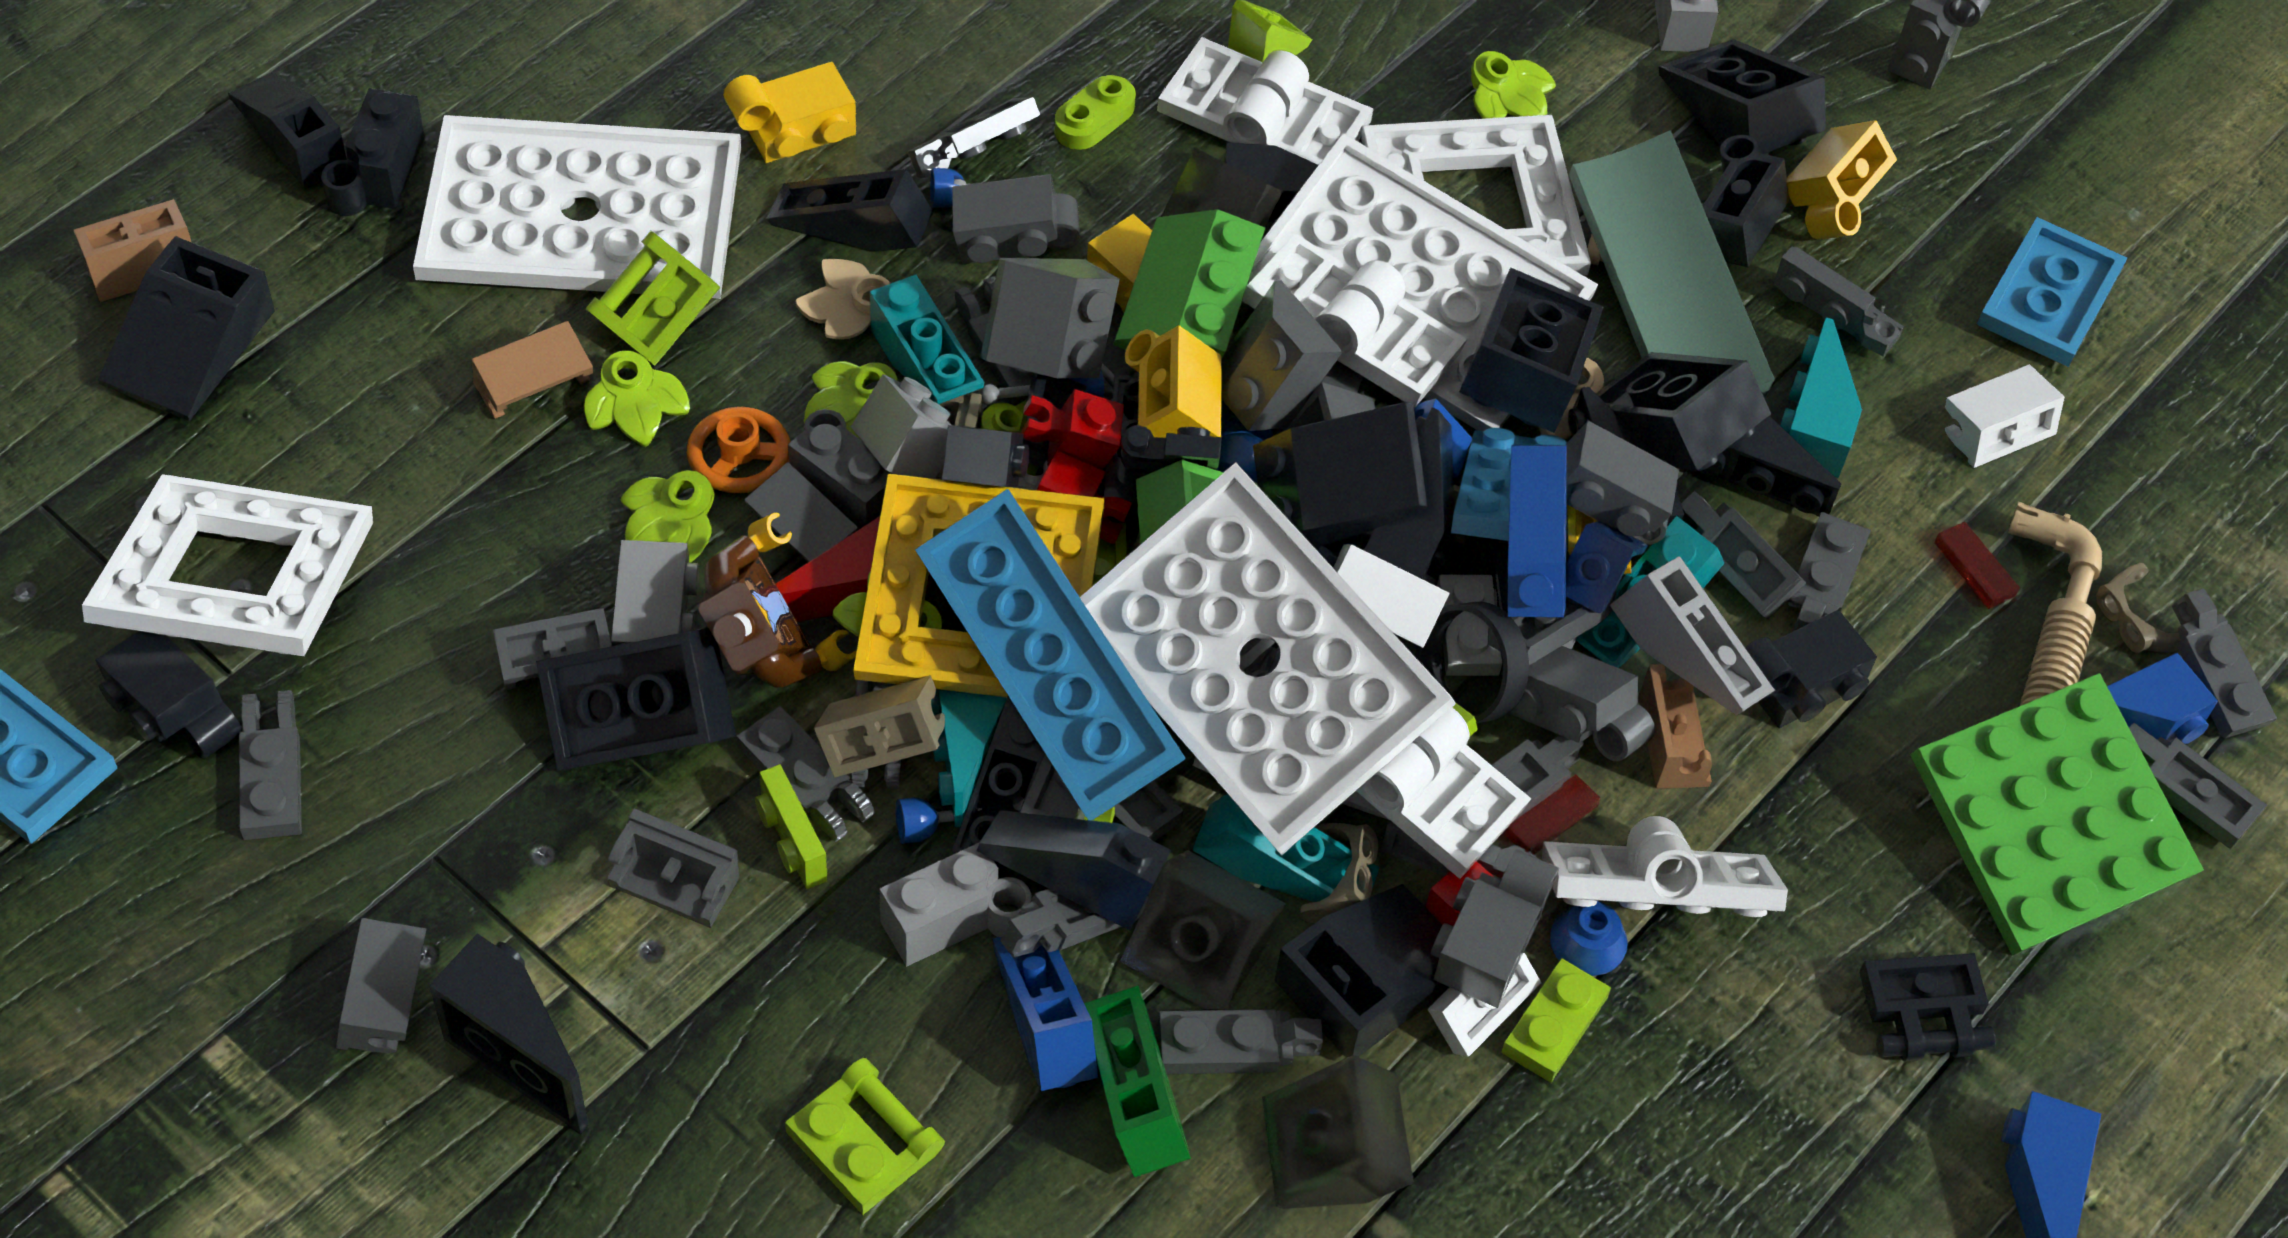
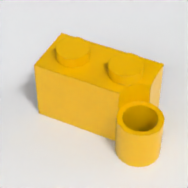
M833 62L764 83H760L755 76L743 75L733 79L724 89V99L737 123L743 130H747L750 133L766 163L784 157H791L800 152L828 143H835L856 135L855 100Z
M1873 120L1831 128L1787 177L1788 196L1794 207L1809 206L1806 210L1805 222L1807 230L1813 238L1823 240L1854 235L1861 224V211L1858 204L1897 161L1877 121Z
M1179 325L1161 336L1149 329L1136 334L1126 348L1125 362L1139 372L1138 425L1146 427L1154 437L1166 438V433L1177 434V429L1181 427L1203 428L1210 431L1211 437H1221V355Z

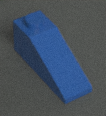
M1511 445L1508 617H1564L1566 609L1567 445Z
M1001 937L993 938L994 952L1025 1054L1040 1090L1067 1088L1078 1082L1098 1078L1092 1019L1059 949L1047 952L1043 945H1041L1032 953L1013 958L1000 941Z
M2034 1091L2030 1093L2020 1110L2010 1109L2001 1136L2002 1142L2010 1144L2005 1168L2026 1238H2077L2101 1113Z

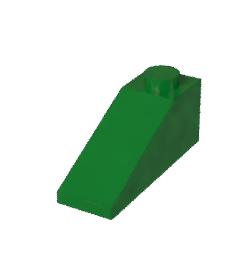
M1137 985L1084 1003L1092 1019L1095 1053L1115 1134L1134 1178L1191 1159L1179 1112L1139 986Z

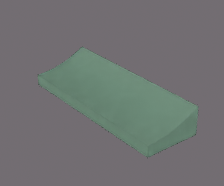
M1671 130L1628 149L1590 161L1573 164L1569 173L1570 180L1641 358H1644L1650 352L1747 360L1765 398L1775 378Z

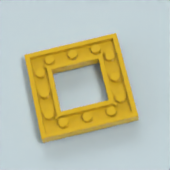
M888 474L853 670L855 680L898 685L931 675L936 689L1008 697V694L968 632L920 627L929 571L915 549L1006 489H1009L1079 597H1081L1094 583L1104 514V498Z

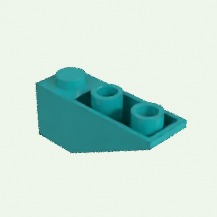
M917 275L870 291L871 331L892 366L903 376L909 377L929 389L932 393L930 396L932 401L941 404L984 387L983 379Z
M1826 317L1819 337L1812 334L1808 336L1800 363L1809 365L1807 373L1797 371L1788 400L1797 402L1795 410L1785 409L1780 426L1834 477L1839 478L1853 442L1862 408L1834 320Z
M1676 516L1667 526L1664 538L1652 544L1633 566L1631 573L1627 574L1618 584L1616 599L1646 575L1679 556L1702 588L1708 584L1725 562L1718 547ZM1614 611L1601 623L1582 633L1576 639L1580 645L1600 661L1620 668L1640 650V647Z
M936 689L935 696L931 699L933 714L944 713L945 727L938 738L939 747L933 751L935 762L945 761L946 771L938 772L940 801L942 806L952 805L955 827H961L1007 697Z
M1228 793L1209 805L1193 847V851L1239 879L1312 902H1319L1334 891L1352 861V850L1315 827L1281 855ZM1370 864L1367 867L1372 876L1373 889L1379 867Z

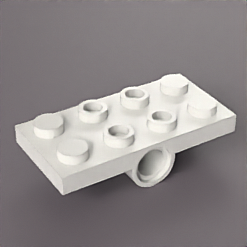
M1201 37L1158 97L1157 111L1231 143L1276 145L1319 165L1343 133L1359 141L1362 136L1363 126L1371 123L1373 108L1308 82L1309 73L1307 67L1297 56L1283 50L1273 51L1268 54L1264 62H1261Z
M1296 233L1249 282L1242 299L1244 303L1255 309L1275 280H1282L1343 351L1337 359L1339 362L1402 401L1412 403L1414 408L1459 356L1467 341L1462 335L1403 300L1405 294L1404 280L1400 273L1390 264L1379 260H1372L1365 263L1359 271H1356Z
M1450 708L1358 788L1356 792L1460 879L1525 809L1531 798L1466 745L1470 736L1468 726L1462 716L1455 709Z
M1651 816L1636 823L1628 835L1627 846L1543 841L1542 860L1559 867L1552 886L1557 898H1563V901L1570 905L1590 907L1595 906L1597 900L1620 901V905L1629 909L1650 910L1654 908V904L1676 905L1681 911L1696 914L1708 913L1711 907L1733 908L1735 913L1748 917H1763L1767 915V910L1785 911L1788 889L1765 855L1693 851L1678 826L1665 817Z

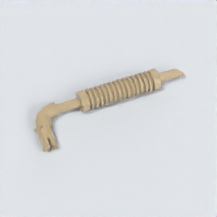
M2022 502L2017 503L2008 534L2035 540L2052 546L2055 550L2068 553L2070 556L2068 571L2071 579L2065 598L2054 600L2048 606L2020 706L2079 681L2096 619L2094 610L2086 602L2092 581L2097 580L2102 569V550L2096 537L2086 527L2071 520V515L2069 514L2061 516L2052 512L2049 513Z

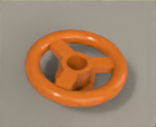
M730 407L708 415L696 425L688 439L687 459L692 471L700 472L706 476L714 489L727 493H749L755 491L787 462L789 463L788 444L791 440L784 426L772 415L750 407ZM759 426L772 436L775 443L760 442ZM716 429L717 442L721 449V458L710 468L703 458L702 448L706 438ZM752 459L773 460L766 469L756 475L744 478L728 477L737 465L746 464Z

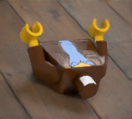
M779 513L770 514L751 523L748 528V537L742 535L709 559L704 571L706 593L697 604L701 616L732 670L736 674H754L772 687L788 686L821 672L822 667L828 671H837L855 658L857 651H853L851 654H845L838 648L837 642L849 634L848 631L843 629L837 630L820 642L815 650L811 648L810 643L759 556V552H767L789 542L791 539V531L776 537L771 530V522L780 516Z

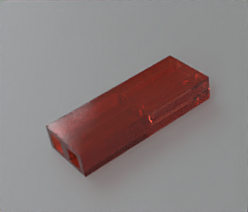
M1965 521L1938 533L1934 543L1988 609L2016 597L2020 587Z
M1575 774L1564 782L1561 788L1513 821L1506 828L1505 835L1516 846L1524 848L1525 852L1531 851V854L1535 855L1543 849L1544 841L1552 842L1597 808L1601 798Z

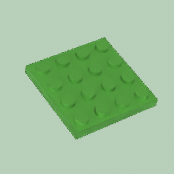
M2100 673L1920 747L1910 754L2012 956L2204 871Z

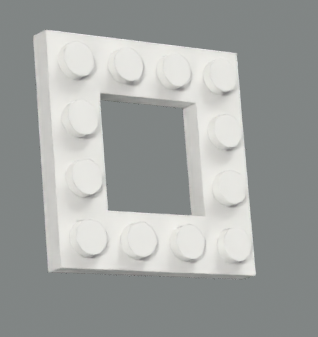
M1552 115L1363 126L1361 140L1364 146L1423 181L1422 172L1512 167L1527 228L1506 230L1576 272L1588 275L1591 261Z
M162 474L83 602L84 622L119 629L124 628L163 634L170 637L202 640L228 646L234 645L266 650L279 654L305 656L373 524L372 506ZM197 531L221 534L226 537L273 542L283 546H293L267 596L169 581Z

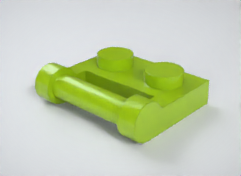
M650 230L641 241L645 246L600 300L594 297L585 309L655 366L720 289V286ZM660 259L665 261L667 265L627 313L620 318L616 314L617 310Z
M861 1058L854 1062L844 1072L841 1079L785 1122L786 1133L862 1215L930 1162L941 1151L945 1140L933 1127L925 1129L877 1078L879 1071L867 1058ZM861 1095L903 1139L908 1147L899 1155H896L849 1106V1103Z

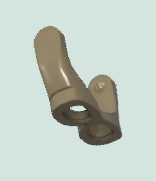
M2144 563L2128 567L2116 575L2109 583L2100 586L2096 594L2097 604L2108 619L2120 621L2119 630L2121 637L2131 651L2135 653L2142 651L2168 653L2178 650L2176 644L2181 641L2179 633L2163 632L2146 623L2129 609L2124 594V586L2137 582L2147 575L2149 569ZM2131 625L2136 629L2139 635H2137L2132 630Z
M1324 823L1315 826V828L1338 842L1350 841L1352 861L1343 878L1328 897L1319 902L1301 906L1300 918L1302 920L1316 923L1324 916L1370 898L1372 876L1367 865L1373 864L1377 858L1378 839L1376 833L1369 825L1356 826L1345 823Z

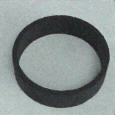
M1468 602L1443 607L1424 648L1416 645V659L1451 695L1455 703L1475 716L1476 723L1496 720L1511 712L1523 696L1528 681L1529 658L1523 635L1515 621L1508 617L1504 610L1491 603ZM1464 611L1478 616L1489 626L1497 639L1502 654L1503 677L1501 687L1492 705L1482 714H1476L1467 710L1453 697L1445 682L1441 666V649L1445 633L1451 622Z

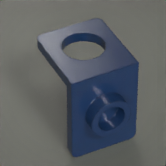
M1597 521L1586 524L1566 563V596L1596 613L1604 612L1631 558L1644 553L1648 545L1602 522Z

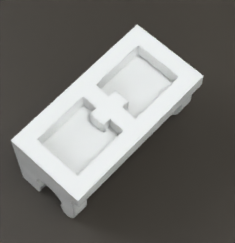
M2029 364L1947 397L1945 409L1953 419L1959 422L1962 431L1953 424L1946 427L1945 432L1954 445L1968 457V463L1975 468L2056 435L2064 396Z
M1344 544L1333 567L1334 570L1394 634L1424 648L1450 593L1351 544Z

